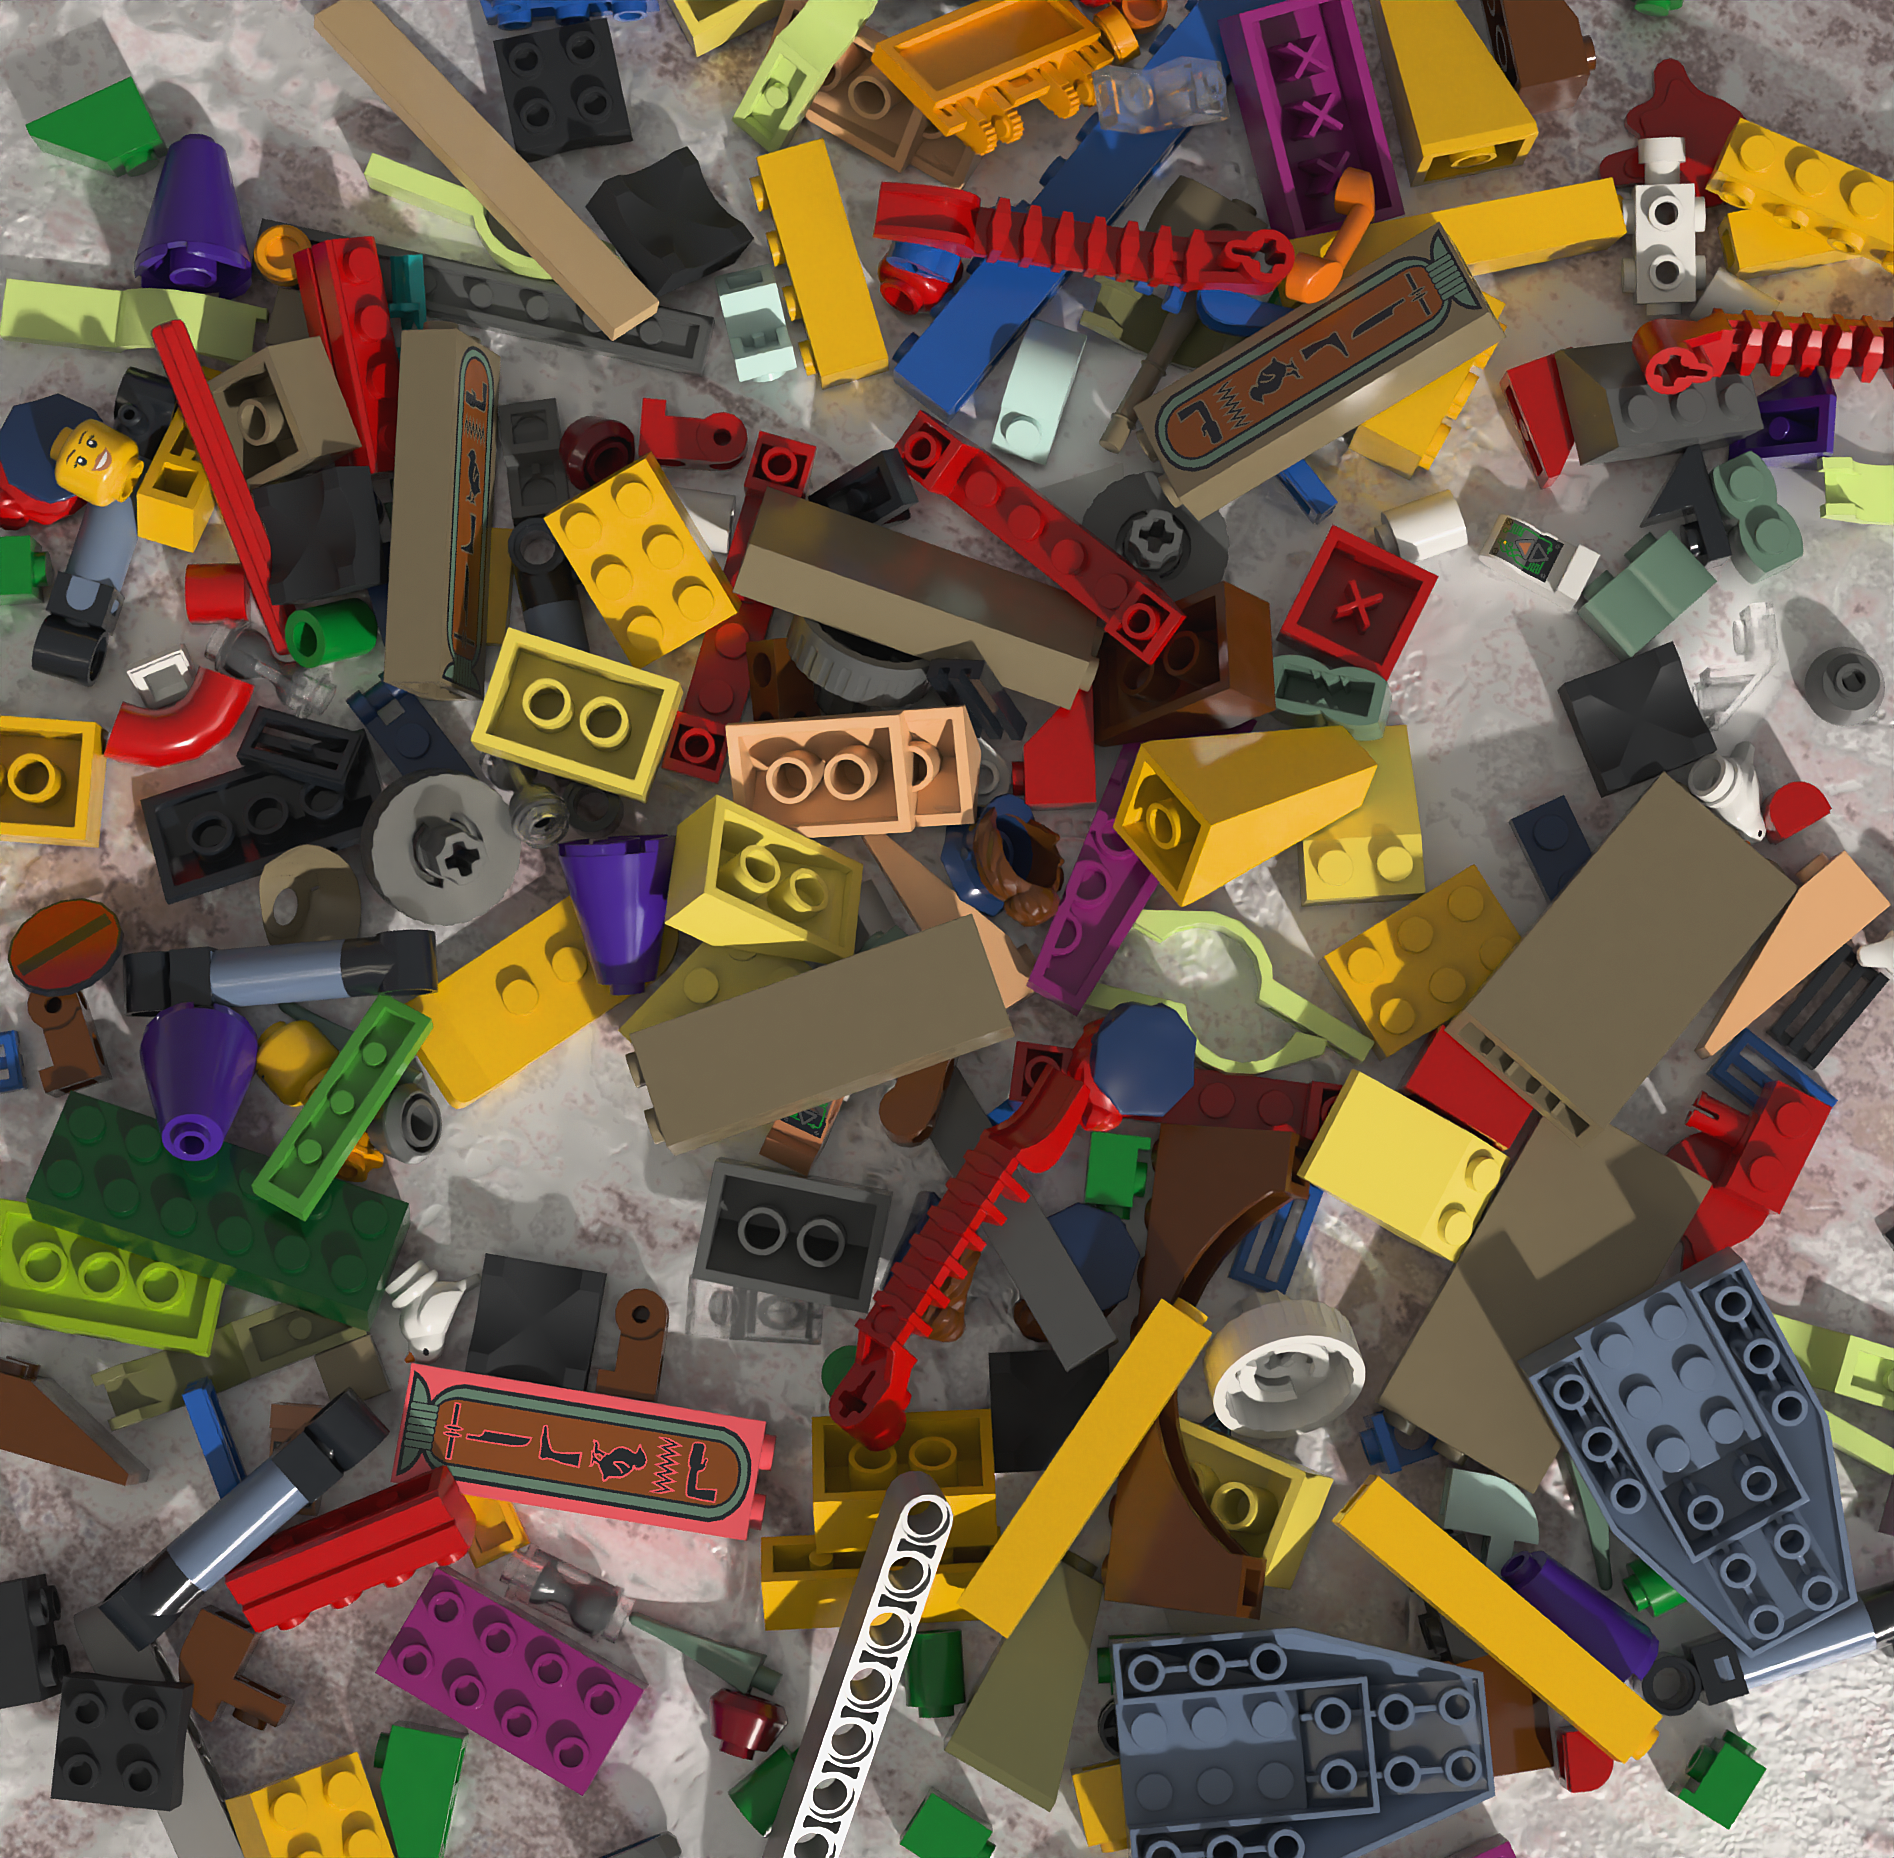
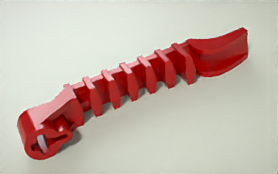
M881 182L872 237L926 245L948 251L962 258L981 257L985 258L986 262L996 263L997 260L1018 263V267L1028 268L1029 265L1050 268V272L1060 273L1062 270L1081 272L1083 277L1092 278L1094 275L1115 277V281L1125 283L1127 279L1147 282V286L1156 288L1159 284L1179 287V291L1189 292L1190 290H1226L1250 295H1265L1273 291L1290 273L1295 261V252L1290 240L1281 232L1273 229H1261L1258 231L1194 229L1189 237L1172 235L1171 227L1161 225L1155 233L1139 230L1138 222L1129 220L1124 228L1106 225L1105 217L1095 216L1091 223L1074 221L1073 212L1063 211L1059 218L1042 216L1041 206L1031 205L1027 213L1011 211L1010 199L1000 197L994 209L980 207L981 198L968 191L941 186L898 182ZM1257 252L1264 253L1265 263L1273 266L1267 273L1261 272L1260 262L1252 259Z
M1713 308L1711 315L1698 321L1675 319L1651 320L1642 325L1632 339V352L1651 389L1661 394H1676L1684 391L1692 383H1704L1710 381L1712 377H1721L1727 362L1734 363L1739 375L1749 376L1756 364H1764L1769 376L1779 377L1786 365H1793L1799 377L1808 378L1816 366H1823L1830 379H1839L1845 368L1849 367L1853 368L1859 381L1862 383H1870L1878 369H1882L1894 389V317L1890 321L1874 320L1872 316L1863 315L1860 320L1844 319L1841 314H1833L1831 318H1816L1812 313L1805 312L1802 313L1801 317L1784 316L1781 311H1773L1771 315H1754L1752 310L1744 309L1741 314L1724 313L1720 308Z
M1048 1063L1019 1109L1002 1123L984 1129L979 1137L980 1141L974 1150L968 1149L964 1154L963 1158L966 1162L955 1178L950 1177L946 1182L945 1186L948 1190L937 1206L932 1205L928 1210L927 1214L930 1218L920 1234L914 1233L908 1241L912 1246L901 1263L895 1262L890 1269L894 1273L883 1291L877 1290L872 1297L875 1301L874 1306L865 1319L859 1318L854 1325L859 1330L855 1363L833 1392L829 1402V1414L839 1427L870 1451L879 1452L890 1448L900 1439L905 1430L907 1422L905 1409L908 1407L912 1397L907 1386L911 1370L918 1361L904 1346L910 1334L928 1338L933 1331V1328L924 1321L922 1316L929 1305L946 1309L951 1302L940 1290V1287L947 1276L963 1280L968 1274L966 1268L958 1262L965 1248L982 1252L987 1245L975 1233L982 1221L996 1226H1003L1008 1219L994 1205L998 1196L1001 1194L1006 1199L1020 1203H1026L1031 1196L1012 1177L1015 1169L1020 1165L1032 1173H1042L1049 1170L1060 1159L1076 1131L1091 1090L1085 1083L1062 1073Z

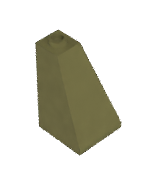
M1070 1550L1066 1552L1010 1637L1007 1639L1002 1636L967 1697L966 1703L962 1706L944 1738V1751L1048 1812L1052 1810L1056 1803L1104 1588L1102 1582L1093 1577L1098 1567Z

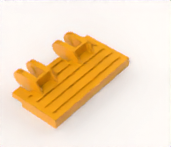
M979 0L877 42L870 60L946 137L955 134L967 147L970 146L971 151H974L976 155L980 154L982 156L994 151L999 139L1002 143L1006 142V144L1021 139L1020 136L1024 135V122L1021 120V115L1019 116L1017 110L1014 111L1013 108L1038 98L1050 111L1054 112V115L1063 119L1077 114L1081 104L1084 107L1088 106V108L1102 103V100L1105 99L1104 94L1106 92L1104 88L1106 86L1103 85V80L1095 72L1111 66L1114 56L1098 41L1101 31L1069 0Z

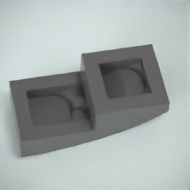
M556 398L498 406L503 457L507 468L514 528L520 522L529 518H544L552 509L570 499L567 473L559 454L562 434Z

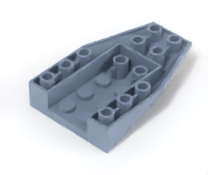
M1728 1246L1517 1361L1613 1534L1751 1659L1858 1601L1828 1416L1746 1263L1732 1248Z
M1297 1627L1109 1640L1128 1858H1358L1495 1796L1482 1671Z

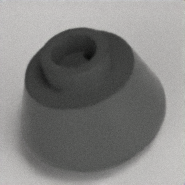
M1838 647L1824 652L1813 661L1805 677V695L1809 706L1818 717L1832 725H1858L1872 717L1883 701L1885 682L1880 667L1872 657L1855 648Z
M405 1083L391 1091L366 1129V1133H368L373 1147L380 1153L405 1164H417L424 1161L437 1146L442 1131V1118L437 1102L422 1086L415 1083Z

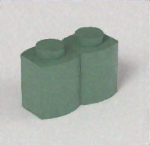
M1748 451L1714 467L1708 475L1732 552L1730 558L1736 570L1746 581L1754 585L1790 568L1803 556V541L1800 530L1789 512L1777 503V489L1772 473L1757 454Z
M1668 530L1658 540L1651 532L1646 534L1624 554L1625 558L1631 563L1615 578L1608 570L1604 571L1581 593L1588 602L1581 607L1577 614L1621 662L1632 658L1717 582L1671 530Z
M1281 655L1273 658L1276 710L1269 712V714L1276 720L1296 728L1341 725L1358 741H1371L1383 738L1392 695L1388 682L1372 671L1357 667H1340L1329 670L1322 663L1301 655Z

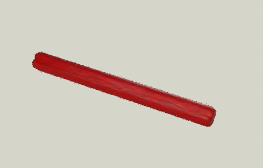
M181 319L164 322L151 330L152 340L274 650L280 656L288 655L290 652L285 640V626L289 616L297 611L295 604L273 606L271 604L268 585L272 571V553L267 532L261 517L255 509L254 499L186 325Z

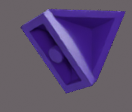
M1816 366L1808 378L1799 377L1796 373L1758 395L1756 398L1764 429L1730 444L1728 461L1748 451H1752L1765 462L1767 467L1817 470L1818 459L1821 457H1831L1834 448L1837 395L1832 380L1828 377L1823 366Z

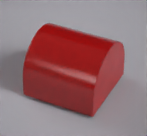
M241 563L187 565L185 573V602L187 616L192 625L251 623L250 586Z
M1801 781L1788 783L1767 796L1762 803L1761 812L1766 826L1765 837L1770 845L1772 843L1776 845L1830 814L1829 810L1832 807L1824 794L1814 785Z
M1574 1726L1557 1727L1555 1737L1560 1785L1570 1793L1596 1790L1605 1784L1612 1773L1614 1760Z

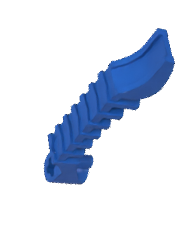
M1031 205L1026 209L1011 206V211L1027 213ZM893 240L886 257V261L898 269L946 283L953 282L961 257L942 249ZM1105 276L1106 278L1115 281V277ZM1136 281L1133 287L1134 291L1147 296L1151 295L1154 287L1147 286V282ZM1168 285L1161 305L1162 309L1174 314L1180 313L1187 292L1179 291V287ZM1198 290L1195 303L1197 314L1205 326L1218 333L1239 337H1250L1294 310L1259 301L1244 293L1226 290Z

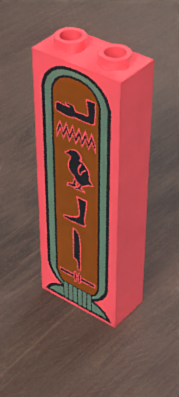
M411 1363L390 1482L400 1483L442 1465H447L459 1486L460 1494L747 1541L750 1529L761 1530L767 1495L756 1493L760 1469L771 1471L777 1436L766 1434L768 1424L766 1421Z

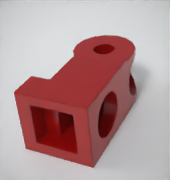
M643 398L639 458L652 451L660 467L720 472L730 471L738 467L746 458L748 451L747 429L743 422L735 415L720 412L713 413L705 419L667 416L666 400Z

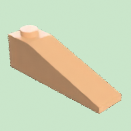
M886 834L860 835L919 932L969 914L973 915L1006 1011L1011 1010L1037 994V992L1026 986L1036 962L1035 956L1026 944L1016 948L1008 935L974 907L959 900L954 890Z
M1845 850L1831 859H1828L1821 852L1795 874L1802 883L1771 922L1694 1051L1701 1060L1713 1056L1891 905Z

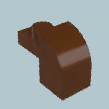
M213 1605L201 1608L179 1656V1681L194 1684L192 1708L204 1719L213 1722L221 1718L227 1704L235 1707L232 1716L248 1726L262 1731L265 1730L267 1724L278 1727L286 1721L295 1700L243 1675L264 1631L255 1633L249 1623Z

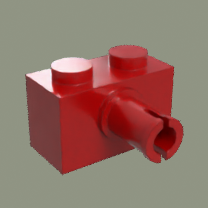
M1780 1080L1765 1084L1753 1110L1748 1115L1709 1096L1707 1092L1701 1090L1692 1106L1712 1115L1713 1118L1693 1110V1112H1688L1684 1124L1688 1127L1692 1126L1731 1146V1155L1714 1189L1766 1215H1776L1781 1213L1832 1107Z

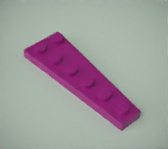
M1252 719L1229 729L1156 740L1251 733L1258 721ZM1148 741L1123 744L1060 900L1058 911L1054 915L1026 985L1076 1017L1159 884L1155 876L1113 828L1140 745Z

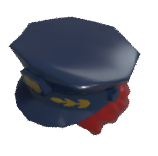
M59 393L12 407L0 429V527L2 529L16 531L26 526L29 520L43 525H51L59 519L70 517L88 503V501L57 484L54 474L56 461L50 458V451L55 439L65 427L74 430L87 419L103 422L94 409Z
M1134 1001L1121 1003L1110 1010L1107 1016L1091 1021L1083 1027L1084 1033L1072 1050L1073 1055L1067 1068L1068 1076L1085 1083L1091 1090L1079 1124L1085 1131L1107 1132L1119 1126L1125 1116L1163 1117L1194 1086V1059L1197 1038L1177 1011L1163 1003L1152 1006Z

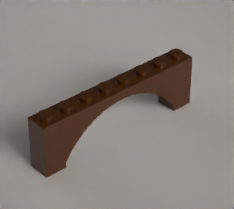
M1161 1123L1159 1139L1155 1141L1151 1153V1163L1155 1176L1152 1197L1148 1200L1144 1212V1223L1148 1234L1145 1256L1140 1260L1137 1270V1282L1141 1292L1138 1315L1133 1319L1130 1328L1131 1343L1161 1298L1173 1305L1179 1297L1196 1308L1207 1284L1217 1269L1247 1234L1268 1216L1292 1200H1308L1310 1183L1298 1176L1297 1173L1314 1142L1313 1140L1288 1131ZM1177 1387L1118 1475L1117 1492L1110 1501L1108 1511L1109 1523L1112 1527L1109 1554L1104 1558L1101 1569V1580L1105 1587L1104 1600L1131 1605L1260 1620L1267 1559L1252 1557L1231 1536L1213 1512L1201 1491L1187 1458L1182 1438Z

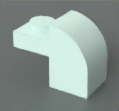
M771 264L715 276V284L739 382L747 380L768 382L780 378L785 374V371L796 369L797 365L793 347L786 327Z
M1034 318L1031 319L1005 390L1001 412L990 448L1046 465L1064 405L1075 379L1087 335Z
M1446 1467L1437 1525L1447 1529L1483 1535L1479 1561L1501 1579L1500 1572L1502 1567L1512 1556L1517 1554V1552H1513L1514 1541L1536 1545L1539 1543V1527L1533 1507L1517 1487L1504 1479L1480 1472Z

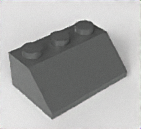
M1632 341L1560 349L1554 353L1580 466L1683 453L1688 446L1700 444L1701 450L1724 448L1764 429L1751 374L1749 376L1739 375L1732 362H1727L1721 377H1712L1710 381L1704 383H1692L1684 391L1676 394H1661L1651 389L1632 352Z
M719 1157L714 1163L692 1278L868 1314L893 1191L809 1174L805 1176L799 1172Z

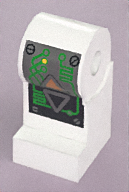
M1505 514L1498 516L1478 555L1479 560L1490 569L1568 611H1571L1578 601L1600 557V554L1580 544L1576 547L1548 532L1543 533L1525 521Z

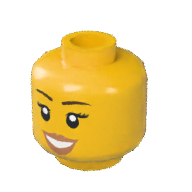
M95 419L83 421L74 430L65 427L55 439L50 451V458L56 461L54 474L57 484L89 503L100 507L108 506L115 500L121 503L124 502L136 487L144 467V462L138 459L139 451L136 441Z
M307 1020L292 1021L288 1024L284 1021H279L268 1027L258 1039L260 1049L256 1056V1074L284 1105L290 1107L305 1106L340 1052L314 1023Z

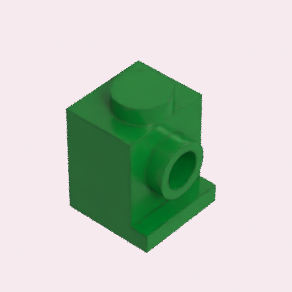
M1092 1131L1089 1139L1083 1204L1094 1205L1095 1208L1107 1212L1111 1211L1119 1216L1121 1220H1130L1133 1197L1144 1198L1148 1163L1137 1161L1138 1151L1148 1152L1151 1146V1138Z
M1726 1729L1721 1739L1715 1737L1710 1746L1702 1743L1696 1749L1685 1769V1774L1690 1776L1688 1782L1683 1787L1673 1781L1668 1792L1729 1830L1767 1768L1752 1759L1757 1751L1756 1747Z

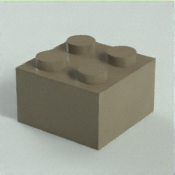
M320 336L267 346L208 381L251 494H253L252 489L307 477L362 447Z

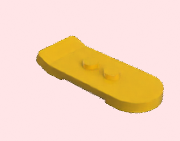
M569 895L440 981L437 993L419 995L406 1002L405 1005L432 1019L434 1028L416 1055L449 1105L455 1109L465 1108L523 1071L526 1066L636 994L610 995L609 985L597 984ZM667 924L664 927L657 979L645 982V988L657 981L668 970L677 953L679 930Z

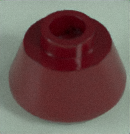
M596 416L582 417L568 426L560 441L559 454L570 482L580 491H584L632 463L635 457V439L632 431L620 421Z
M721 1688L709 1700L711 1735L721 1739L718 1750L729 1755L753 1760L755 1751L767 1752L788 1724V1718L783 1706L749 1693L743 1695L737 1690Z

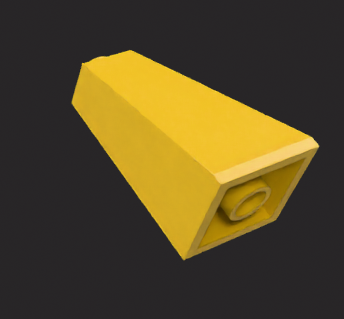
M1369 0L1410 188L1523 165L1538 135L1536 121L1455 0Z
M1341 725L1148 741L1140 745L1113 828L1180 907H1184L1362 806L1378 764Z

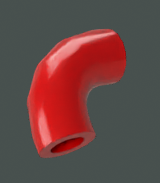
M199 666L194 682L185 697L172 706L149 709L123 701L103 757L120 763L154 768L167 767L198 759L231 734L249 704L255 686Z

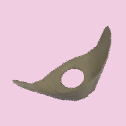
M305 844L284 852L264 866L258 882L263 927L270 945L358 937L361 922V895L358 879L351 866L337 853L321 846ZM316 886L319 887V888H317V889L311 891V889H312L313 887H316ZM289 888L296 894L297 911L289 924L280 925L274 917V903L278 894L282 890Z

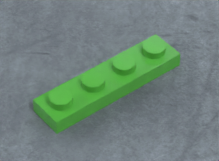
M378 995L251 1186L254 1194L306 1221L434 1028L432 1019L391 996Z

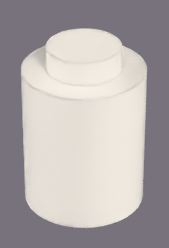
M1719 267L1689 317L1698 321L1711 315L1713 308H1720L1724 313L1741 314L1744 309L1752 310L1754 315H1771L1773 311H1776L1780 302L1724 268Z
M673 487L709 549L714 552L728 553L735 517L736 496Z
M1449 489L1381 512L1382 525L1374 527L1378 547L1411 563L1466 545L1468 542L1462 514Z

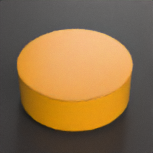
M1110 5L1094 14L1092 22L1101 31L1099 40L1114 56L1113 61L1117 65L1123 66L1140 56L1138 42L1129 24L1117 7Z
M276 225L265 230L258 238L254 248L255 263L269 282L278 286H293L298 284L293 254L303 249L311 248L312 244L300 229L291 225Z

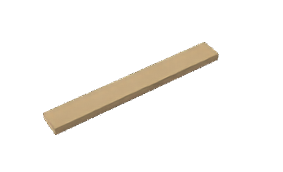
M339 0L314 15V29L611 341H614L657 313L659 300L371 0Z

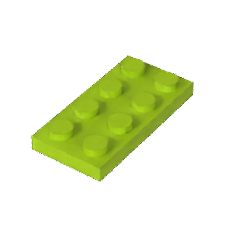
M0 1198V1322L204 1357L210 1356L225 1284L222 1281L213 1278L209 1279L179 1269L176 1266L158 1262L33 1220L26 1202Z

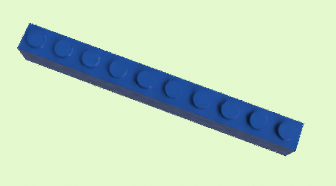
M1188 0L1185 9L1190 13L1177 28L1168 24L1159 33L1148 50L1153 55L1151 60L1141 72L1131 68L1124 75L1112 93V96L1117 99L1104 116L1096 111L1085 122L1075 138L1081 144L1067 160L1060 155L1050 164L1039 181V184L1044 188L1032 203L1029 204L1023 199L1016 207L1026 209L1029 205L1041 206L1042 214L1055 218L1062 214L1063 211L1073 212L1074 221L1091 223L1095 216L1105 217L1106 225L1113 226L1233 81L1217 20L1287 0ZM974 256L966 268V272L971 276L958 292H955L953 289L949 290L939 304L932 307L929 316L934 321L920 337L912 332L896 350L892 357V360L897 363L893 369L894 382L948 425L1027 330L1031 319L1037 318L1075 271L1062 270L1060 273L1050 272V268L1034 265L1022 268L1018 267V263L997 260L996 263L986 262L985 258Z

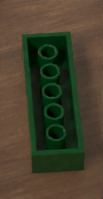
M72 1090L68 1095L25 1197L33 1220L158 1262L176 1266L179 1269L209 1279L213 1278L222 1281L224 1284L370 1332L385 1293V1288L388 1285L411 1225L409 1203L335 1178L307 1220L303 1221L254 1194L251 1185L270 1158L269 1156L224 1141L219 1151L210 1158L200 1161L182 1160L173 1156L164 1147L156 1118Z

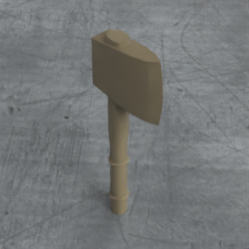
M1180 175L1154 209L1144 231L1156 233L1161 225L1171 227L1172 235L1189 237L1194 229L1258 231L1268 229V224L1256 217L1257 210L1250 204L1239 199H1232L1231 201L1211 188ZM1190 290L1186 293L1180 313L1168 312L1145 360L1141 361L1142 366L1116 412L1111 414L1112 419L1099 440V444L1109 452L1119 454L1131 431L1137 428L1135 424L1138 421V417L1133 407L1152 396L1161 378L1167 375L1166 369L1176 351L1188 337L1199 316L1195 303L1198 290Z

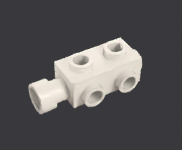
M1660 137L1639 139L1638 160L1639 164H1644L1645 185H1635L1632 188V199L1622 200L1626 234H1632L1633 258H1622V293H1633V305H1646V316L1682 315V303L1696 302V291H1702L1706 288L1705 255L1695 256V232L1705 231V198L1695 197V183L1680 184V163L1686 162L1685 138ZM1660 203H1669L1675 208L1676 218L1672 224L1663 225L1656 220L1655 209ZM1661 262H1670L1677 270L1676 279L1671 284H1663L1656 277V268Z

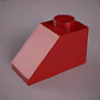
M1554 353L1507 370L1499 383L1541 490L1552 486L1559 477L1575 442Z
M1092 685L1088 692L1078 689L1070 710L1060 707L1025 743L1022 752L1023 761H1012V795L1024 796L1025 805H1028L1031 811L1095 808L1096 776Z

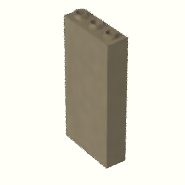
M1663 771L1637 798L1447 1025L1444 1031L1582 1149L1606 1129L1799 887L1785 875L1783 869L1776 862L1763 857L1742 839L1735 827L1725 824L1699 802L1686 785L1675 781Z
M1539 1114L1484 1209L1457 1263H1453L1376 1396L1374 1402L1385 1408L1383 1412L1385 1422L1409 1436L1418 1427L1437 1438L1432 1447L1434 1451L1463 1467L1469 1457L1489 1469L1488 1475L1504 1479L1518 1489L1521 1487L1527 1492L1534 1494L1563 1443L1517 1361L1651 1289L1710 1189L1712 1182L1611 1124L1581 1149L1542 1114Z

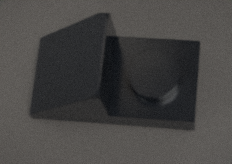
M1700 444L1688 446L1677 459L1639 527L1643 528L1684 517L1685 524L1680 525L1681 542L1708 570L1722 566L1732 556V552Z
M898 448L880 451L808 496L810 502L887 529L911 518L909 508L919 502Z

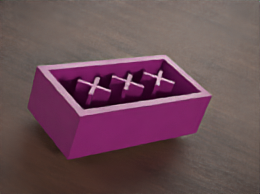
M1287 0L1217 20L1270 228L1281 232L1289 240L1339 230L1347 216L1336 213L1334 199L1339 180L1348 167L1370 172L1372 176L1375 194V219L1373 223L1405 215L1352 0Z
M448 1565L436 1568L375 1672L582 1796L589 1789L649 1684Z

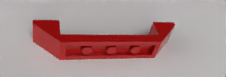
M919 410L894 446V448H898L909 476L928 491L946 496L1105 621L1107 624L1103 629L1147 664L1152 665L1186 618V615L1161 586L991 453L927 412Z
M759 431L743 486L745 499L723 570L733 588L767 486L806 500L817 449L816 446ZM738 594L737 596L742 602L738 612L705 631L682 712L677 711L661 765V769L717 785L729 759L725 725L742 722L751 692L746 643L766 640L775 610L773 606Z
M1016 1041L1009 1101L1023 1103L1047 1063L1067 1075V1068L1073 1055V1048ZM1194 1068V1086L1163 1117L1133 1115L1125 1116L1123 1119L1155 1124L1166 1123L1288 1131L1314 1141L1343 1085L1318 1081L1302 1083L1257 1076L1225 1075L1218 1071Z

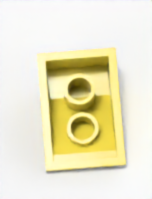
M1407 725L1386 726L1383 738L1377 740H1356L1369 753L1378 766L1362 806L1297 843L1301 907L1416 900L1426 893L1421 828Z
M718 794L677 825L665 924L715 947L830 964L854 955L863 873L862 863Z
M1352 1068L1297 1175L1406 1242L1456 1264L1511 1158L1472 1133Z
M1179 1415L1180 1429L1187 1458L1196 1481L1211 1509L1231 1536L1252 1557L1267 1559L1264 1586L1290 1590L1334 1479L1283 1456Z

